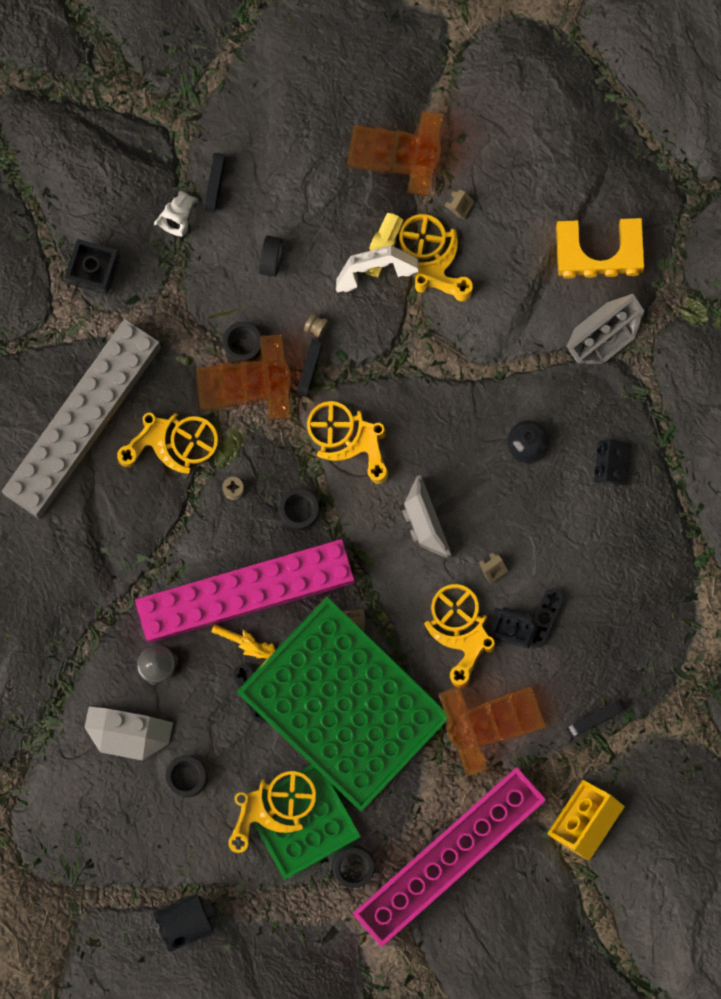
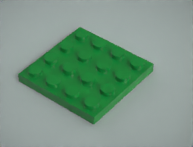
M312 764L299 771L311 780L316 791L313 808L308 814L299 818L300 824L303 827L302 830L288 833L276 832L265 828L256 821L253 822L284 880L361 837L332 784ZM295 775L294 792L290 791L291 776L274 785L271 791L288 793V797L271 796L276 810L287 816L289 799L294 800L293 816L306 811L312 800L295 797L296 793L312 794L309 783L298 775ZM268 790L262 792V802L267 813L272 809L268 802ZM276 813L271 817L281 824L295 825L294 820L282 818Z

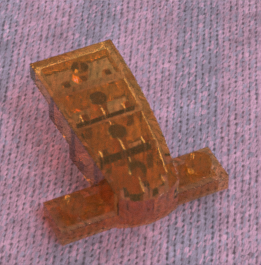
M422 110L417 135L400 130L395 132L379 127L372 129L354 125L346 167L384 173L409 174L407 193L428 196L432 174L438 168L440 162L441 146L438 139L443 114Z
M282 335L260 336L262 362H240V364L197 367L196 377L200 410L228 408L267 401L269 421L290 419L288 392L291 385V373L286 361H284Z
M532 686L490 702L488 701L468 710L461 687H456L439 694L447 717L446 729L451 744L459 752L467 776L488 770L481 746L509 740L546 728Z

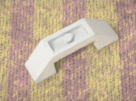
M393 246L352 255L337 278L336 290L337 292H349L357 288L358 276L356 272H365L370 268L378 266L385 267L390 263L394 264L398 277L411 276L418 272V259Z

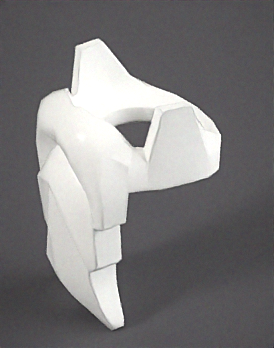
M179 191L178 196L165 206L164 211L156 219L154 225H159L171 234L184 236L188 231L187 219L192 205L198 201V198ZM166 218L180 224V228L174 229L167 224Z

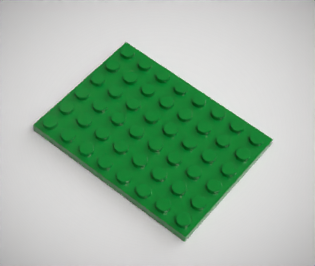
M328 597L324 598L236 691L361 812L450 718L421 687Z

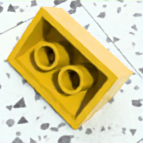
M582 780L547 834L589 861L625 806L610 794Z

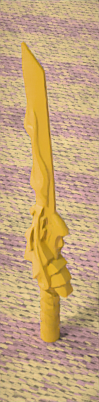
M214 624L211 631L241 644L238 647L245 650L243 654L255 656L256 659H268L276 650L273 643L268 645L265 642L263 644L255 642L253 636L243 630L242 636Z

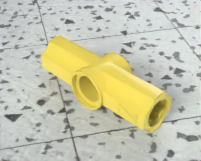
M387 213L379 232H376L369 250L387 246L394 247L395 239L404 220L395 214ZM383 267L370 268L365 273L378 278Z

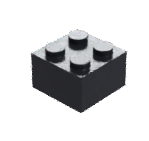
M77 239L65 275L67 284L108 296L120 259L118 250Z

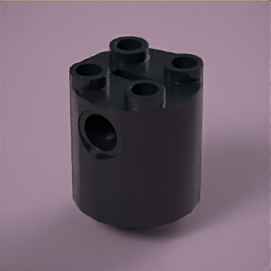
M198 893L153 912L156 923L160 926L158 929L162 940L165 941L169 952L214 933L213 926L217 918L211 901L202 898Z

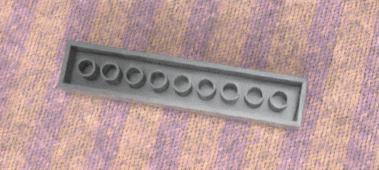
M124 319L1 492L7 498L40 519L161 349L160 343Z

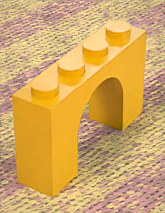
M642 218L620 219V249L615 256L604 261L593 260L583 253L579 244L578 221H557L558 276L575 278L576 275H584L586 278L596 277L597 274H605L607 277H615L621 273H626L627 276H637L643 272Z

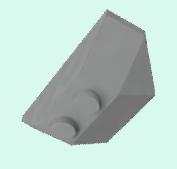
M631 294L607 302L575 327L567 348L576 362L580 364H603L635 339L641 317L644 314L643 308L636 297Z
M418 475L404 503L405 510H402L405 521L411 522L413 529L410 530V534L414 542L418 541L420 547L445 558H450L451 551L422 476Z
M89 707L84 728L100 753L143 761L169 745L173 722L113 709Z

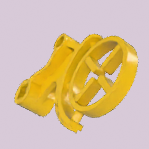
M426 214L415 215L407 219L402 225L399 234L402 250L418 260L436 258V260L430 262H419L418 272L415 273L416 291L422 293L427 290V287H432L454 295L458 301L465 302L469 300L473 290L472 281L467 277L456 279L446 277L444 274L456 255L458 242L456 229L445 232L443 225L438 219ZM423 220L421 235H425L427 221L434 223L440 229L442 237L426 235V241L441 243L440 246L432 253L422 255L424 240L420 239L418 253L410 251L405 246L403 238L418 240L419 234L405 232L409 224ZM451 237L447 251L440 256L439 253L445 245V238ZM461 287L466 288L465 292L460 291Z
M327 401L317 405L311 411L307 420V429L310 437L316 444L321 446L317 457L330 461H342L366 452L369 455L367 472L370 479L375 484L386 482L389 473L384 465L379 446V439L386 437L384 426L381 423L371 424L363 421L361 411H357L358 415L352 416L348 408L338 402ZM329 406L328 420L330 422H333L334 406L343 409L350 418V422H334L333 425L336 428H350L345 438L337 443H333V429L331 427L328 428V444L317 440L312 433L311 428L328 427L326 422H312L315 414L324 407ZM359 420L357 435L351 442L349 439L354 431V421ZM344 444L347 445L346 448L340 451L326 453V448L332 449ZM377 469H380L383 472L379 474V477H376L375 474H373L377 472Z
M146 413L143 416L145 428L130 444L118 450V462L123 467L133 466L143 448L149 445L166 466L177 472L189 474L190 464L202 463L214 454L218 442L217 433L213 425L201 417H187L179 421L177 413L172 415L169 420L157 418L152 413ZM147 418H151L153 421L151 423H147L145 420ZM173 422L176 426L171 434V443L165 444L167 429ZM186 422H202L195 434V438H199L206 425L211 429L214 435L213 448L200 440L197 441L198 446L210 452L207 456L196 460L186 458L194 446L193 442L189 443L183 455L177 451L174 444L175 433L188 440L192 439L190 434L179 428ZM172 448L175 455L185 462L184 466L175 462L167 449ZM127 452H130L132 459H127V461H123L122 454H127Z
M452 584L441 588L435 594L431 605L434 620L431 622L427 621L424 625L436 641L446 647L462 650L465 653L464 658L450 672L452 684L457 688H464L470 682V674L483 651L487 653L493 652L495 643L493 638L489 637L483 629L487 616L484 615L482 618L478 616L479 604L475 594L463 585ZM451 589L465 591L464 595L456 603L458 607L470 595L475 602V613L472 619L461 609H457V613L468 622L461 627H448L444 625L454 614L452 609L449 610L441 621H439L435 613V605L438 598L449 607H453V603L443 595L444 592ZM475 621L479 622L477 627L471 632L460 636L461 631L471 627ZM438 624L442 629L454 632V636L444 635L433 628V626ZM488 642L492 643L490 647H486L485 644ZM457 673H458L459 675H461L462 673H464V680H463V681H462L461 679H459L458 681H456V679H457V678H456V674H457Z
M288 771L275 777L270 785L265 784V779H262L257 791L246 794L243 792L237 793L234 800L238 805H241V811L233 834L228 841L230 849L235 853H242L247 849L249 825L251 822L256 821L265 828L276 832L288 833L302 830L303 827L300 824L299 818L311 811L316 799L315 787L311 780L300 772ZM286 775H291V792H294L295 775L304 778L312 790V794H295L296 798L312 799L306 811L296 816H293V799H289L288 816L277 811L271 800V796L288 797V793L271 792L276 781ZM262 789L268 790V802L272 809L268 813L263 806ZM239 795L245 796L243 803L237 801ZM276 813L282 818L294 820L295 825H284L271 817ZM236 837H240L241 841H244V846L241 845L240 849H236V846L232 844V840H236Z

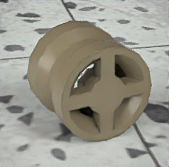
M313 312L304 327V331L307 333L312 332L316 338H320L329 320L326 318L321 319L318 317V314Z
M229 477L223 483V492L228 499L238 500L243 496L245 489L243 482L239 478Z

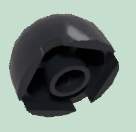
M531 420L521 421L513 426L507 440L508 450L512 457L517 461L519 460L527 464L538 462L544 458L550 443L548 432L543 425Z

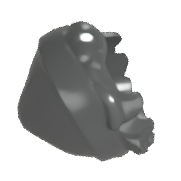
M150 646L142 651L138 658V673L151 685L168 682L176 669L178 657L167 647Z

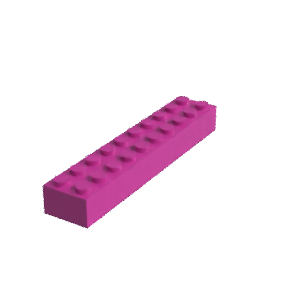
M341 539L135 599L146 641L150 644L355 583Z
M516 767L360 906L353 915L377 943L383 947L543 804L546 799Z

